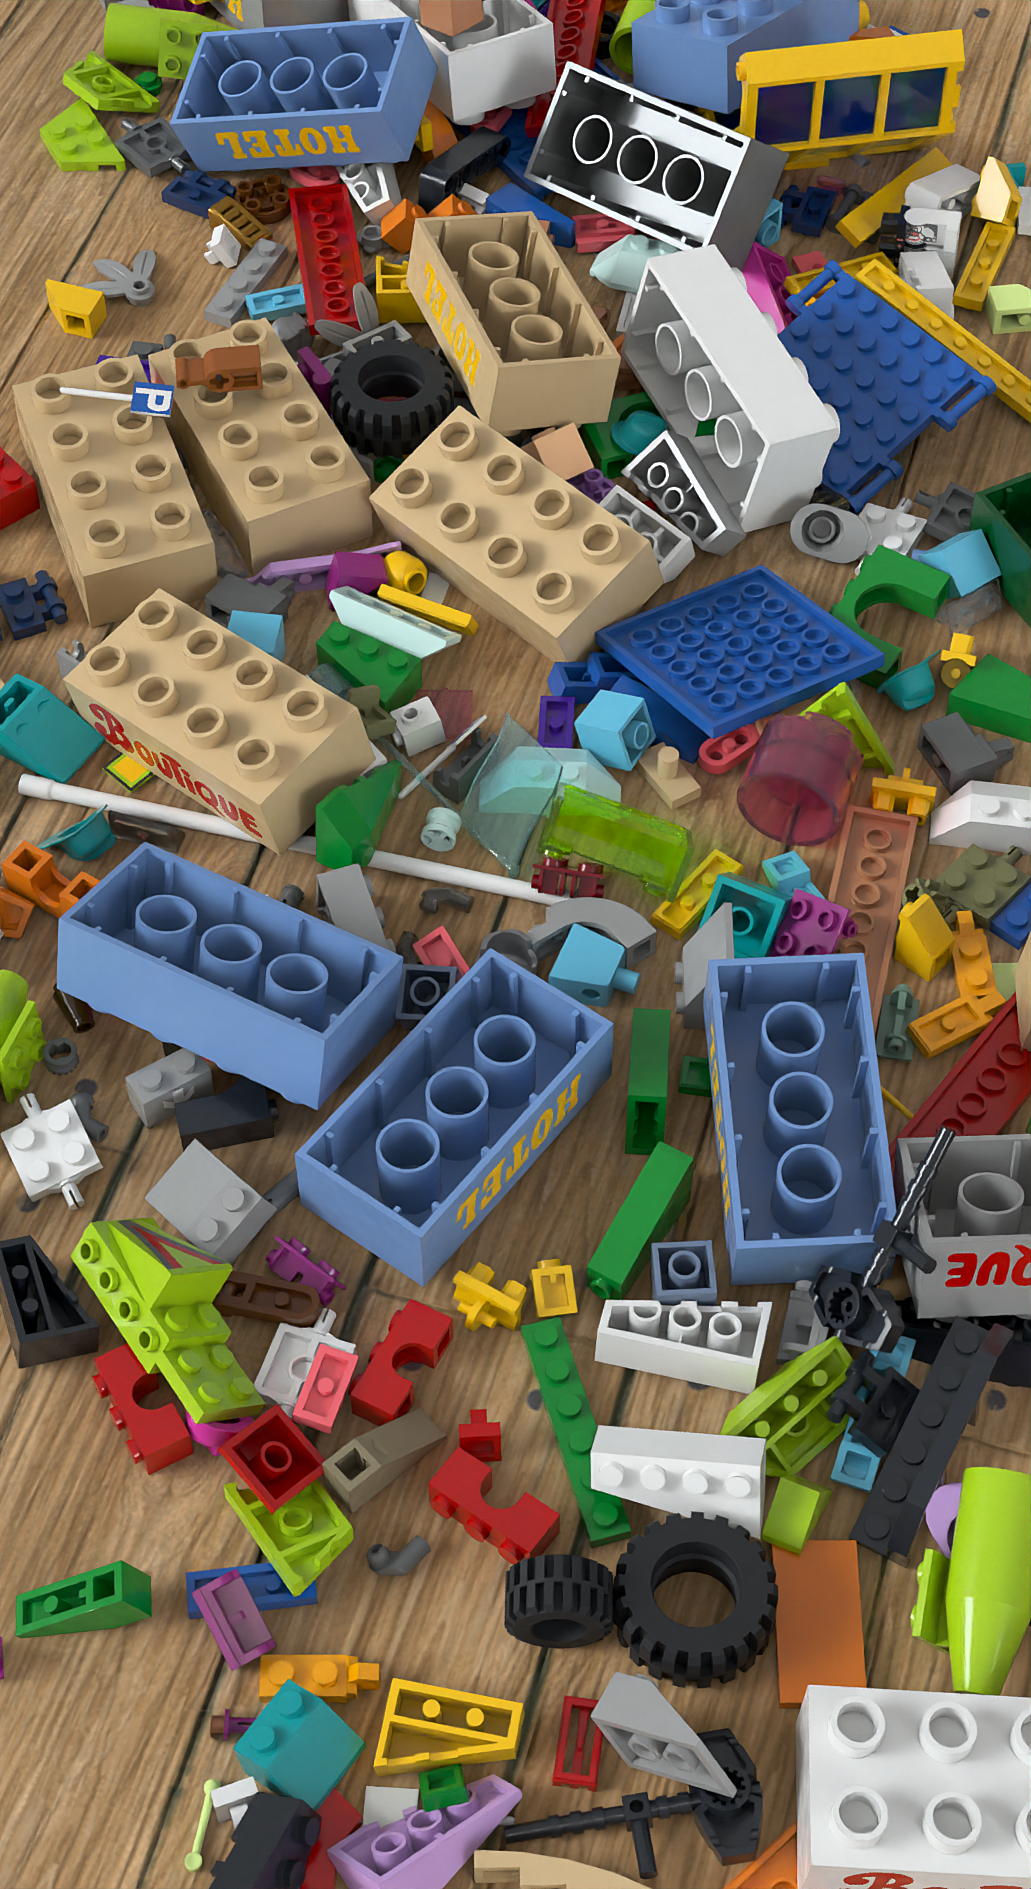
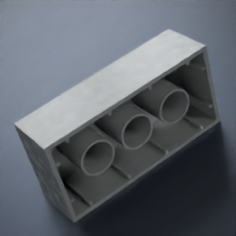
M567 61L523 177L682 250L715 244L730 268L736 267L742 272L790 154L610 77Z

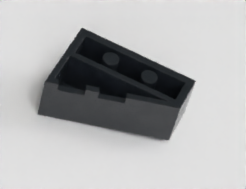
M28 1235L0 1241V1305L18 1368L22 1369L98 1352L100 1325L93 1317L90 1318L79 1304V1298L72 1289L69 1291L58 1276V1270L33 1237Z
M257 1792L230 1837L232 1842H235V1845L225 1862L217 1860L210 1871L215 1879L209 1889H299L305 1879V1867L312 1846L317 1842L320 1834L322 1817L301 1799Z

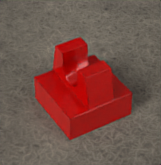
M486 1409L470 1410L471 1424H458L459 1447L481 1462L502 1461L500 1422L487 1423Z

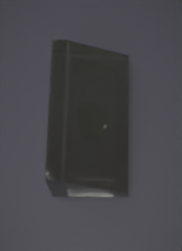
M112 810L108 812L109 825L116 838L138 844L147 842L172 853L178 852L185 839V832L176 827Z

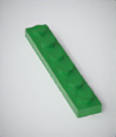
M560 1316L521 1326L522 1339L591 1549L631 1538L632 1530L621 1498L591 1489V1449L597 1433V1426Z

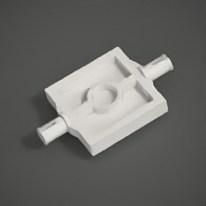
M902 498L893 510L871 503L866 504L859 517L866 524L869 538L864 553L857 558L861 562L855 569L856 576L860 573V567L866 555H872L878 545H882L910 558L913 549L917 547L925 534L923 529L927 522L926 519L908 514L913 507L910 499L906 501V498Z
M26 1094L32 1107H30L25 1096H22L19 1101L28 1118L22 1123L0 1133L29 1198L32 1202H35L49 1194L63 1192L70 1210L78 1209L73 1200V1195L81 1208L85 1201L78 1190L77 1184L85 1176L103 1168L73 1103L69 1099L49 1110L42 1111L35 1098V1094Z
M322 1308L321 1315L316 1321L314 1328H298L280 1323L254 1383L255 1389L264 1402L272 1405L278 1404L291 1420L292 1413L320 1344L354 1355L357 1354L355 1344L338 1340L329 1333L337 1316L331 1309L327 1313V1308Z

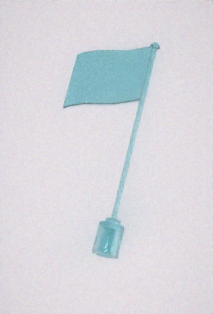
M330 663L319 665L309 675L314 682L344 700L347 698V691L355 688ZM506 713L499 737L475 776L461 813L384 736L377 739L397 760L402 762V765L445 808L454 811L460 816L462 825L509 871L508 876L510 878H516L520 875L519 861L532 830L556 791L563 766L515 719Z

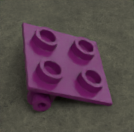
M796 888L769 956L833 954L839 938H853L857 934V924H855L852 918L848 917L851 910Z

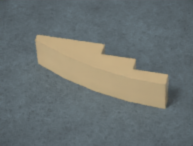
M474 1850L475 1883L520 1882V1889H652L617 1873L569 1859L516 1851Z

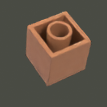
M419 0L421 25L452 37L484 20L482 0Z

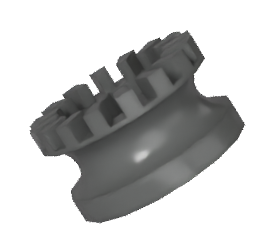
M64 1037L52 1039L43 1049L45 1065L49 1072L52 1071V1074L58 1073V1076H61L62 1073H65L67 1075L69 1071L72 1073L74 1071L73 1068L76 1069L77 1064H79L77 1047L70 1039ZM65 1051L68 1054L70 1053L67 1058L59 1057L57 1060L52 1059L56 1053L62 1054Z

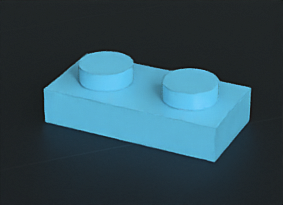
M302 284L245 295V303L251 320H259L266 317L268 321H272L280 317L293 316L291 314L293 312H297L299 315L306 313Z

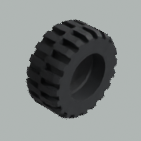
M392 339V342L374 341V344L370 346L364 344L357 348V352L351 351L343 358V362L341 361L337 365L334 375L331 377L333 422L342 437H344V440L352 447L357 446V450L368 455L370 452L374 453V456L378 458L393 456V459L402 458L403 455L407 454L411 455L454 411L451 370L439 355L435 356L433 350L426 346L421 348L416 342L402 343L401 340ZM387 396H401L408 398L402 401L394 402L377 400L379 398Z
M691 1511V1518L681 1519L680 1513L667 1515L666 1523L660 1525L655 1520L644 1527V1538L640 1534H635L627 1543V1553L620 1555L616 1565V1576L613 1583V1624L618 1626L617 1637L622 1647H630V1658L638 1667L647 1663L650 1676L658 1680H662L664 1675L672 1677L673 1686L685 1688L686 1681H696L698 1689L710 1688L712 1679L719 1678L722 1684L734 1680L737 1668L741 1672L746 1673L755 1665L756 1655H763L768 1646L770 1634L773 1632L778 1604V1585L775 1584L776 1571L773 1562L765 1561L767 1551L760 1541H755L752 1544L749 1542L750 1532L741 1525H738L735 1529L729 1527V1519L716 1515L715 1520L704 1518V1512ZM685 1572L703 1573L717 1579L730 1591L735 1600V1609L726 1619L708 1627H689L668 1618L657 1606L654 1600V1592L663 1581L676 1574Z

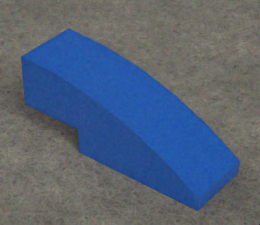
M590 652L586 662H555L547 679L553 696L575 697V705L590 703L600 689L610 691L622 674L649 687L609 653Z
M622 674L610 691L644 698L656 735L651 745L655 746L664 742L666 746L674 747L678 750L680 759L694 765L699 758L700 746L711 737L659 694Z

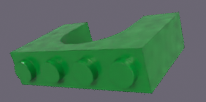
M646 392L613 399L607 422L586 423L577 429L592 461L593 468L600 470L603 473V477L607 479L625 476L621 471L631 463L632 454L621 449L611 437L613 425L619 421H625L631 413L637 410L648 411L662 417ZM716 419L699 420L695 437L715 435Z
M878 545L872 555H866L861 564L859 575L856 579L851 578L844 590V597L840 603H834L829 611V614L885 654L883 667L873 670L866 675L859 676L855 680L877 689L885 681L898 674L902 662V649L865 632L856 621L858 616L873 605L894 603L934 619L949 596L951 575L882 545Z

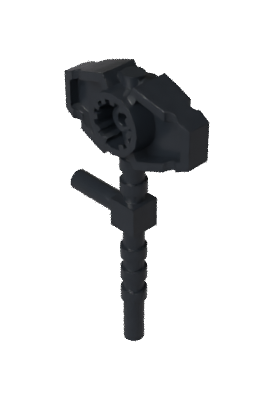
M941 1125L924 1160L920 1161L916 1169L918 1172L915 1178H912L907 1186L908 1191L905 1196H902L893 1220L883 1219L872 1240L879 1247L875 1248L871 1256L872 1261L869 1266H866L863 1273L821 1265L808 1290L810 1298L815 1302L814 1309L822 1326L835 1329L834 1335L841 1342L892 1354L902 1335L905 1326L903 1320L898 1315L899 1309L891 1293L877 1288V1285L881 1284L886 1268L890 1267L894 1259V1253L904 1256L925 1274L932 1273L937 1266L936 1260L911 1241L914 1234L907 1230V1227L913 1216L917 1215L921 1207L920 1202L930 1190L929 1185L939 1172V1166L957 1133L953 1129Z
M729 1728L697 1733V1736L736 1787L737 1792L734 1798L689 1784V1793L685 1791L677 1793L676 1796H657L653 1800H649L647 1792L621 1796L622 1805L608 1808L600 1806L592 1808L591 1811H572L568 1815H549L546 1819L503 1826L506 1845L551 1837V1839L560 1838L563 1834L569 1833L577 1835L591 1829H595V1831L605 1830L608 1826L626 1823L627 1832L632 1831L640 1878L647 1880L658 1875L650 1828H653L652 1819L671 1818V1815L681 1814V1816L690 1815L694 1811L696 1827L722 1866L751 1862L756 1859L762 1829L763 1796L760 1781H757L755 1765Z

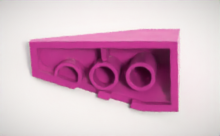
M754 242L742 270L746 281L747 293L760 312H767L771 315L779 334L798 317L785 303V300L791 294L783 284L786 277L792 275L784 257Z

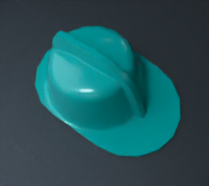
M637 410L631 413L625 421H619L613 425L611 437L621 449L638 456L669 428L667 422L662 417L648 411Z
M941 649L921 663L905 669L885 681L877 688L876 693H886L896 706L902 707L906 711H911L927 704L935 694V683L928 663L941 652Z
M103 805L85 820L54 834L36 847L45 849L52 845H57L71 858L79 861H91L98 858L116 842V836L102 812L108 805Z

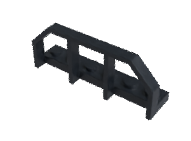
M956 1316L849 1535V1540H856L858 1545L907 1569L910 1563V1550L927 1506L935 1490L946 1485L947 1465L967 1423L975 1427L978 1421L980 1396L1002 1353L1010 1354L1013 1348L1015 1331L997 1323L988 1331Z

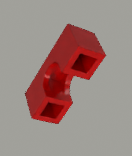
M411 1298L403 1311L397 1310L394 1313L388 1327V1335L383 1342L378 1341L374 1345L369 1355L368 1367L363 1375L358 1373L354 1377L348 1390V1395L351 1398L352 1414L377 1426H382L407 1414L415 1402L413 1382L396 1373L397 1370L411 1362L422 1363L435 1369L454 1338L453 1318Z
M128 1343L94 1358L97 1375L92 1376L93 1383L101 1399L109 1397L113 1407L108 1409L118 1432L123 1429L126 1430L130 1440L126 1441L125 1444L135 1465L142 1462L148 1475L194 1454L190 1434L173 1402L154 1410L138 1406L143 1397L160 1388L156 1373L148 1374Z
M458 1446L428 1483L429 1502L434 1511L446 1519L452 1517L463 1524L464 1529L471 1537L480 1542L486 1540L498 1548L499 1554L513 1565L527 1558L542 1556L560 1533V1514L527 1492L523 1494L515 1505L509 1508L497 1509L489 1506L483 1498L492 1488V1469Z

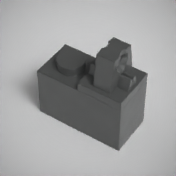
M228 573L204 596L207 617L226 629L229 625L232 610L283 615L284 624L289 619L288 608L291 605V599L295 596L294 581L282 576L270 587L261 582L255 586L246 579H241Z
M958 712L922 724L917 744L918 750L951 796L970 780L993 781L995 772L1002 768L1003 764L1013 759V751H1015V746L1008 737L987 742L982 734L975 735L971 725L965 723Z

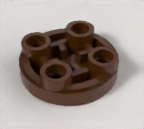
M271 174L264 179L240 181L236 184L234 200L262 225L279 222L291 213L288 187L282 183L280 176Z

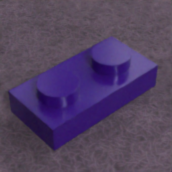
M540 697L537 747L572 749L575 697Z

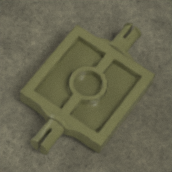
M972 844L935 879V881L941 883L939 891L947 895V909L941 915L948 927L957 920L956 911L971 910L973 921L988 929L991 921L1031 883V876L1012 866L1023 855L1020 848L1017 847L1016 849V846L1012 845L1001 857H997Z

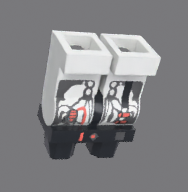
M901 205L900 213L883 212L880 232L895 234L896 237L881 236L879 252H883L887 258H894L893 265L896 268L899 267L900 252L937 251L948 276L953 277L962 212L927 208L910 209L911 206Z

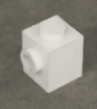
M428 696L390 712V715L397 720L396 732L391 734L392 739L397 747L403 745L408 757L447 741L441 719Z

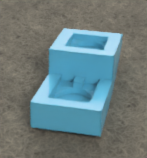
M794 850L762 861L763 870L773 889L793 896L797 888L825 899L811 882L810 869Z

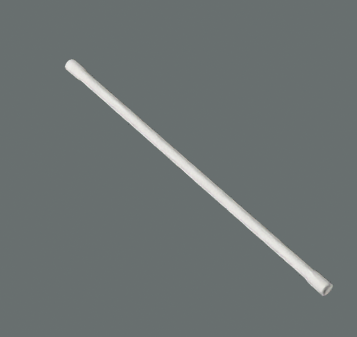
M28 774L21 776L18 785L19 794L45 800H58L96 809L107 804L108 806L105 808V811L260 843L228 821L214 815L62 784L52 779ZM302 834L288 849L316 855V837ZM375 850L371 862L367 865L373 868L547 905L572 899L570 898V889L565 890L563 897H559V888H557L556 895L538 893V889L531 888L530 882ZM576 890V893H575V897H574V898H577V895H578V891H577V890Z

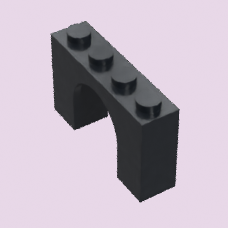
M162 1041L165 1057L183 1048L174 1043ZM240 1075L232 1087L220 1094L174 1103L183 1152L194 1139L198 1140L208 1150L273 1138L272 1122L279 1121L276 1100L267 1099L266 1091L272 1089Z

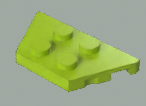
M94 51L87 53V60L85 62L79 60L73 68H69L63 74V84L96 110L159 112L160 101Z
M82 98L39 129L43 143L62 172L78 170L99 171V165H116L117 171L126 170L124 158L86 101Z
M846 682L839 683L791 720V732L818 773L845 772L848 774H862V768H883V775L895 774L893 760Z
M315 1480L273 1514L270 1513L251 1489L238 1490L237 1482L224 1485L225 1498L294 1597L301 1595L354 1540L351 1524L318 1480Z

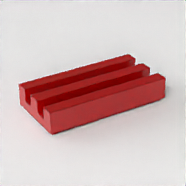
M564 1695L552 1786L561 1787V1784H567L572 1789H579V1786L587 1787V1791L596 1792L604 1734L597 1725L595 1727L589 1776L581 1775L589 1710H594L599 1700ZM572 1708H579L580 1716L572 1773L563 1772L571 1713Z

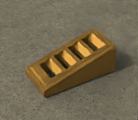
M229 196L224 197L208 210L210 227L214 229L225 224L241 246L248 251H251L260 238L266 240L273 238L272 233Z

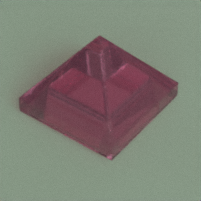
M817 176V187L837 192L836 198L843 194L847 187V181L844 178Z

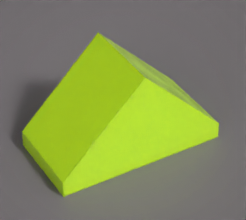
M797 1475L781 1477L761 1540L801 1555L833 1494V1489Z

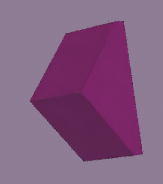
M335 551L325 582L329 609L332 612L336 611L329 597L333 589L349 586L359 592L368 594L379 588L381 584H387L389 580L384 558L378 554Z

